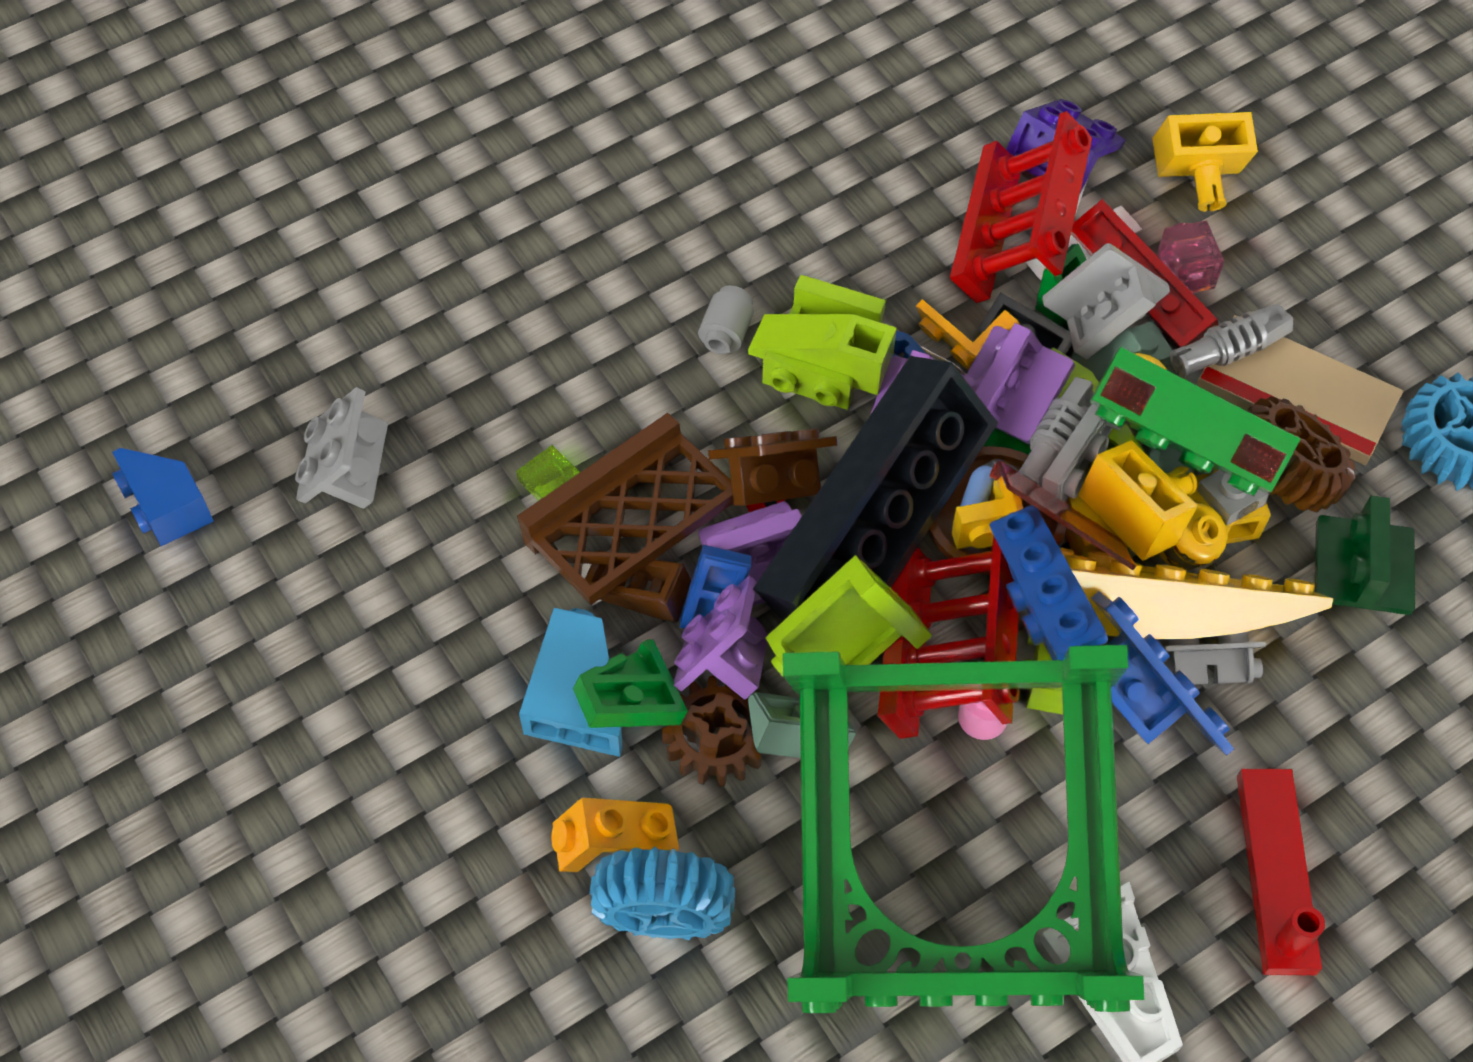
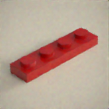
M1103 199L1073 223L1071 235L1091 256L1105 244H1112L1168 283L1170 292L1159 300L1156 306L1149 310L1146 315L1154 321L1177 348L1200 340L1209 328L1219 325L1218 319Z

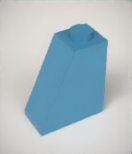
M558 608L553 609L519 712L523 735L621 757L623 750L621 727L589 728L573 691V687L580 674L595 666H605L609 660L602 618L595 617L589 611L573 608L569 611Z

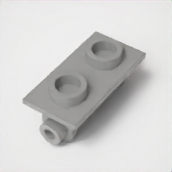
M1248 633L1219 635L1218 644L1200 645L1199 638L1169 639V646H1164L1163 648L1170 657L1167 659V662L1163 663L1173 675L1180 670L1194 685L1208 684L1207 665H1214L1215 684L1252 683L1254 678H1261L1263 674L1262 661L1260 658H1254L1253 649L1266 647V643L1249 642Z

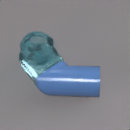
M993 459L973 471L960 507L988 501L996 475L1006 474L1012 489L1017 469L1012 465L1003 464V460Z

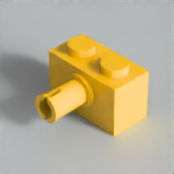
M1251 112L1168 115L1152 137L1158 177L1193 176L1198 197V209L1203 212L1208 210V204L1210 211H1216L1226 206L1227 202L1224 197L1221 174H1240L1258 152Z
M1132 440L1097 454L1078 493V496L1142 561L1177 545L1198 507L1189 497L1194 494L1197 488V480L1193 472L1178 478L1189 470L1185 466H1179L1165 473Z

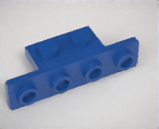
M1031 505L991 522L990 529L1008 563L1014 580L1006 584L1007 591L1017 613L1027 610L1029 614L1022 617L1034 646L1044 643L1052 660L1063 661L1069 646H1097L1106 643L1108 637L1104 627L1037 507Z
M1099 591L1092 596L1091 599L1120 633L1107 645H1127L1128 669L1117 684L1111 687L1112 704L1136 733L1149 744L1186 713L1214 746L1226 756L1231 753L1234 748L1224 737V734L1230 730L1227 724L1210 706L1203 711L1195 702L1194 698L1200 694L1198 689L1180 670L1173 675L1163 662L1170 657L1169 654L1151 634L1143 638L1133 625L1139 621V618L1127 603L1119 596L1114 601H1111Z

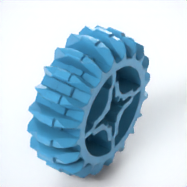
M1457 372L1448 380L1440 375L1432 384L1426 383L1421 387L1416 396L1409 401L1405 409L1407 412L1401 421L1402 426L1400 430L1405 432L1402 437V445L1411 448L1409 461H1422L1421 474L1432 471L1438 475V485L1449 480L1453 482L1456 492L1464 488L1466 484L1473 490V377L1466 381ZM1435 415H1437V417L1441 421L1439 425L1441 429H1438L1434 418Z
M635 847L630 852L619 850L614 852L613 855L601 858V862L596 864L595 874L591 878L590 885L592 914L605 925L613 926L617 931L632 932L634 936L644 935L651 938H683L686 940H690L691 937L706 938L711 934L722 932L724 927L730 925L731 913H734L736 889L733 887L734 876L722 864L714 863V860L709 857H697L694 852L682 853L677 852L674 848L671 850H659L656 847H653L651 850H642Z

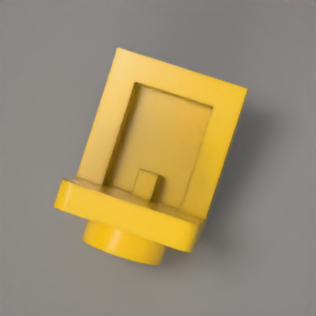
M1006 474L995 476L990 501L956 507L952 536L957 549L971 546L974 548L992 546L993 534L990 529V523L1023 509L1021 496L1017 489L1011 490Z

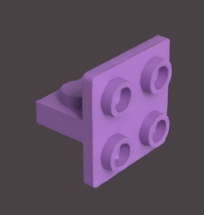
M1014 323L1010 331L1000 326L993 327L966 375L975 378L976 382L972 389L998 421L995 428L1030 444L1032 434L1036 431L1038 424L1042 421L1052 401L1059 396L1075 368V363L1072 359L1042 346L1030 329Z
M784 501L701 528L698 531L702 547L703 545L750 555L751 568L748 576H751L758 582L800 520L801 515L798 509L791 511L789 504ZM756 592L752 607L765 603Z
M748 576L737 587L734 584L727 586L716 599L714 609L705 617L701 614L697 615L683 631L682 638L685 641L683 649L675 659V665L678 668L673 685L682 692L706 669L743 699L748 698L759 687L767 646L765 637L768 634L761 623L751 616L755 596L753 588L757 584V581L751 576Z

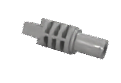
M1279 304L1256 311H1248L1241 316L1232 318L1230 321H1225L1218 326L1209 328L1200 340L1172 350L1170 352L1171 365L1176 373L1179 372V376L1182 378L1209 365H1229L1233 361H1238L1245 356L1252 355L1256 351L1265 349L1267 346L1293 331L1294 319Z
M1075 377L1061 398L1057 397L1050 404L1048 411L1044 414L1042 421L1038 424L1036 431L1030 438L1031 452L1015 476V483L1022 491L1031 495H1039L1041 493L1044 474L1092 404L1089 402L1094 394L1092 381Z

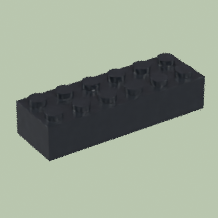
M916 356L908 358L753 588L783 621L855 555L890 588L893 586L998 424V421L952 362Z

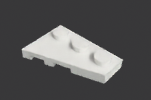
M1127 882L1121 886L1123 948L1128 970L1143 975L1144 1000H1130V1011L1097 1012L1094 1008H1090V1005H1087L1086 1000L1080 997L1079 999L1122 1062H1162L1178 1052L1183 1043L1163 982L1158 980L1149 952L1150 943L1145 927L1140 925L1133 904L1135 897L1130 882ZM1068 917L1064 920L1072 925L1076 931L1079 930L1078 918L1071 919ZM1050 928L1043 932L1039 940L1055 964L1065 963L1070 956L1068 941L1055 929Z

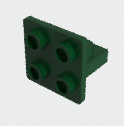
M1370 495L1361 513H1354L1352 519L1320 515L1318 517L1315 537V592L1333 598L1332 604L1403 615H1411L1415 610V532L1410 527L1390 525V498Z

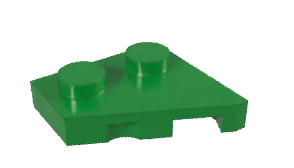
M647 639L641 642L638 650L627 657L620 653L609 659L605 666H595L580 674L573 687L589 728L681 725L688 712L678 689L673 686L674 681L654 639Z

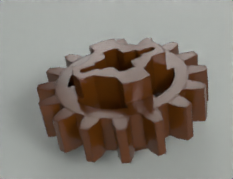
M709 676L707 687L702 689L693 681L689 685V696L686 697L680 694L688 711L681 725H667L662 728V742L670 744L667 747L668 760L676 761L681 759L680 774L683 776L689 774L693 769L698 771V784L704 785L709 775H716L719 786H725L727 774L733 773L740 781L745 780V765L748 764L753 768L759 769L762 756L756 750L753 742L748 698L743 699L726 684L724 687L718 686L714 676ZM735 709L738 710L746 719L739 718L735 712ZM716 727H720L718 734H713ZM687 741L696 743L699 753L692 749Z

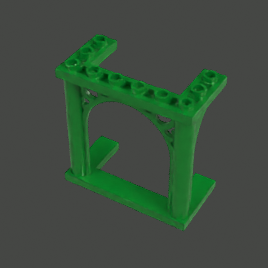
M1127 645L1069 646L1063 661L845 665L840 652L783 653V676L796 693H800L804 938L802 972L787 978L788 1002H802V1013H835L837 1009L843 1006V1002H847L852 996H865V1006L867 1007L898 1006L897 996H919L920 1006L940 1007L953 1006V996L975 995V1006H1008V995H1030L1032 1006L1064 1005V995H1077L1081 999L1086 1000L1087 1005H1090V1008H1094L1097 1012L1130 1011V1000H1144L1143 975L1132 972L1127 968L1122 928L1111 687L1117 684L1128 669ZM1062 688L1068 849L1062 876L1047 904L1029 923L1014 933L993 942L973 946H948L918 938L894 924L879 910L865 891L853 860L850 836L847 692ZM1074 877L1077 880V891L1069 888ZM846 879L853 890L847 894L845 893ZM1067 902L1074 903V911L1070 918H1078V931L1068 922L1057 918V909L1060 905ZM849 905H859L866 911V920L856 924L847 933L846 920L853 921L849 912ZM1041 928H1052L1065 937L1070 946V956L1065 963L1054 964L1048 962L1039 954L1034 944V936ZM874 929H882L887 932L890 937V947L885 957L873 965L861 964L857 960L855 953L857 943L861 937ZM1013 947L1024 948L1029 960L1039 970H1030L1025 963L1019 960L1013 961V967L1008 965L1005 961L1006 951ZM902 948H913L919 952L920 962L917 966L912 967V961H906L896 971H887L897 960L899 951ZM965 952L970 956L971 963L967 968L961 969L955 965L954 958L958 953ZM943 958L947 971H932L940 959ZM981 958H984L994 971H979Z

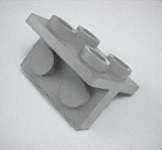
M1108 243L1048 291L1042 299L1045 307L1067 320L1074 352L1087 360L1102 347L1108 345L1135 321L1145 316L1149 310L1156 306L1159 300L1170 292L1168 283Z
M356 387L342 399L337 398L330 409L320 417H314L308 424L304 434V442L308 443L305 458L299 464L295 476L296 482L299 483L296 500L307 503L320 492H325L363 509L373 502L388 423L362 411L366 393L364 390Z

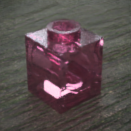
M1207 220L1195 223H1179L1164 229L1157 257L1192 293L1215 289L1225 261Z

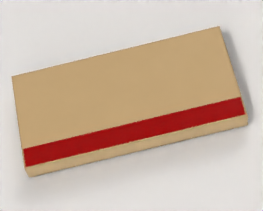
M1282 337L1265 349L1256 351L1252 355L1245 356L1238 361H1233L1229 365L1218 366L1213 364L1205 367L1196 384L1244 410H1247L1250 405L1255 404L1260 398L1267 399L1270 396L1276 397L1279 400L1283 398L1288 399L1294 406L1302 405L1306 412L1311 415L1316 414L1319 421L1324 425H1329V430L1334 435L1341 437V445L1351 453L1350 459L1365 466L1372 456L1404 391L1285 337Z

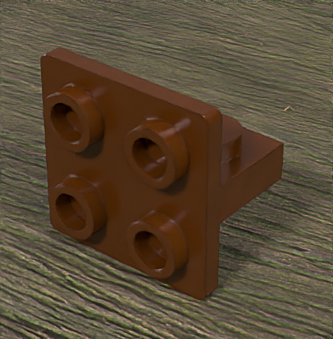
M816 428L724 439L725 448L708 450L709 460L729 458L734 506H745L817 495L821 489L817 448L838 446L837 436L819 437V430Z

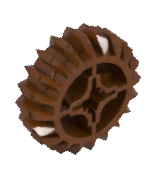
M1270 396L1267 399L1260 398L1255 404L1250 405L1246 410L1247 412L1301 439L1273 491L1269 492L1270 495L1276 494L1281 497L1284 504L1289 505L1293 503L1299 510L1305 511L1308 509L1316 513L1321 509L1327 510L1332 504H1336L1346 494V491L1356 478L1354 474L1356 466L1353 460L1349 458L1351 455L1350 451L1341 445V437L1334 435L1329 430V425H1324L1319 421L1316 414L1311 415L1306 412L1302 405L1294 406L1288 399L1283 398L1279 400L1276 397ZM1245 438L1242 439L1235 452L1237 458L1245 462L1244 467L1250 473L1266 480L1278 458V455Z

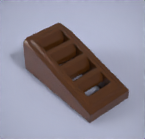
M655 559L633 575L629 587H625L626 580L599 599L654 618L677 622L690 588L691 578L684 564ZM591 564L585 580L590 585L594 584L607 574L609 565ZM649 580L652 581V584L649 590L647 591L644 589Z

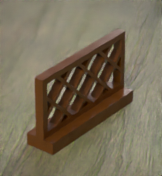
M666 413L517 515L524 544L535 555L540 552L576 591L592 605L734 503L731 479L681 434L679 422L669 413ZM681 453L691 462L690 472L664 471L665 465ZM638 483H655L653 498L627 497L628 490ZM662 483L688 484L687 498H660ZM696 484L716 485L722 491L712 500L694 499ZM602 508L617 509L615 524L590 523V518ZM625 509L651 510L649 525L623 524ZM659 510L685 511L684 520L677 525L657 526ZM563 535H579L577 551L556 550L551 544ZM587 536H612L611 552L585 551ZM621 537L647 538L646 547L639 552L619 553ZM583 564L609 565L607 574L592 585L581 576Z

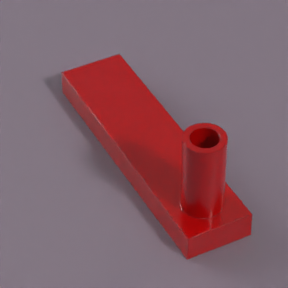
M1241 769L1237 775V784L1263 975L1317 976L1322 970L1318 937L1325 929V920L1323 915L1313 908L1293 770Z

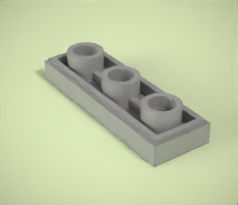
M1111 375L1101 396L1128 410L1131 409V404L1125 402L1126 381ZM1091 404L1044 474L1042 481V506L1056 512L1058 509L1060 510L1068 497L1075 499L1086 479L1085 470L1091 462L1094 463L1097 454L1106 451L1109 443L1108 435L1112 429H1121L1096 416L1095 413L1098 406Z

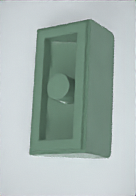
M760 692L752 693L748 697L753 742L756 750L759 753L801 758L800 698ZM848 721V741L850 748L851 743L856 735V732L850 724V722Z

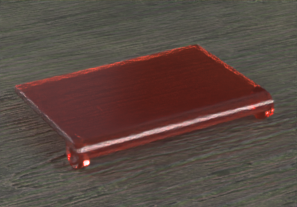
M999 460L994 465L989 477L997 481L1002 476L1009 491L1131 570L1136 568L1122 539Z

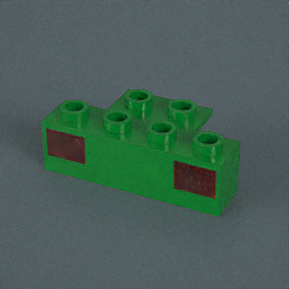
M1123 347L1116 351L1089 401L1098 406L1095 415L1120 428L1124 421L1129 422V427L1138 431L1134 439L1159 452L1169 447L1181 453L1178 462L1201 474L1205 472L1210 473L1211 470H1222L1231 475L1227 482L1228 484L1251 496H1255L1258 490L1262 492L1273 491L1301 440Z

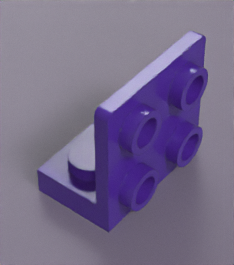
M1059 99V101H1053L1024 111L1006 148L1013 156L1053 141L1059 114L1067 111L1080 125L1087 129L1092 137L1081 191L1097 159L1121 149L1126 141L1123 137L1116 134L1117 129L1113 125L1103 120L1095 119L1093 121L1081 114L1082 109L1078 105L1068 100ZM1048 162L1026 171L1036 177L1046 173Z

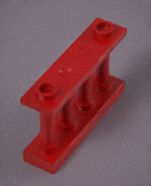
M1067 111L1059 114L1054 139L1051 142L1016 156L1010 154L997 140L983 146L950 274V279L976 304L991 298L996 273L1037 258L1054 276L1060 275L1063 272L1092 137L1087 129L1080 125ZM1048 162L1045 174L1018 184L1021 172ZM1040 195L1038 207L1010 217L1013 205ZM1033 228L1029 242L1002 251L1005 238Z
M994 536L992 551L933 562L930 558H926L917 547L891 587L915 611L927 629L934 622L988 614L986 636L926 646L925 642L918 649L904 636H901L884 651L883 664L951 663L985 657L984 662L1016 661L1019 612L1017 613L1006 588V584L1014 580L1008 563ZM991 571L989 593L930 603L931 587L935 585L936 581ZM1019 689L880 692L877 716L899 739L918 737L919 719L924 714V710L983 702L1002 725L1012 724L1013 703H1016L1019 699Z

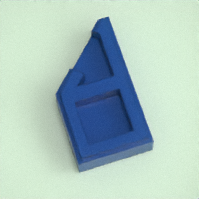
M703 545L681 612L680 628L685 629L691 620L699 614L703 617L714 609L716 599L727 586L734 584L737 587L748 577L751 568L750 555Z

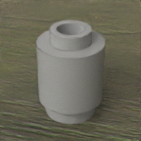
M729 285L722 287L719 292L712 296L698 331L699 338L710 351L717 354H726L740 349L754 314L753 299L746 290Z

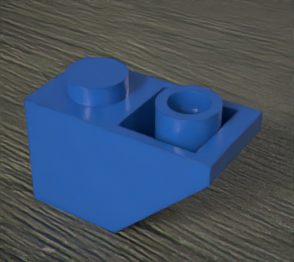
M119 448L112 452L120 467L119 470L112 473L124 498L132 495L135 496L138 505L130 509L142 533L145 534L152 530L160 546L214 522L200 490L183 461Z

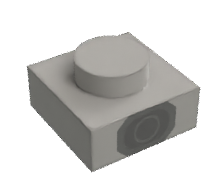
M1239 460L1233 463V464L1239 466L1240 468H1242V469L1248 471V470L1240 463ZM1219 470L1199 482L1197 491L1209 506L1213 507L1221 515L1226 526L1266 504L1268 492L1258 490L1255 496L1244 493L1227 483L1231 475Z

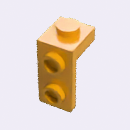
M923 299L916 305L921 318L918 325L922 331L937 343L943 339L953 348L950 351L952 356L967 370L972 366L994 326H1000L1010 331L1014 323L1019 324L1016 318L1004 310L972 342Z
M581 798L552 823L551 842L553 849L557 852L559 872H579L602 852L614 853L619 850L630 852L635 847L642 850H651L653 847L659 850H671L673 848L676 851L679 850L673 809L670 804Z

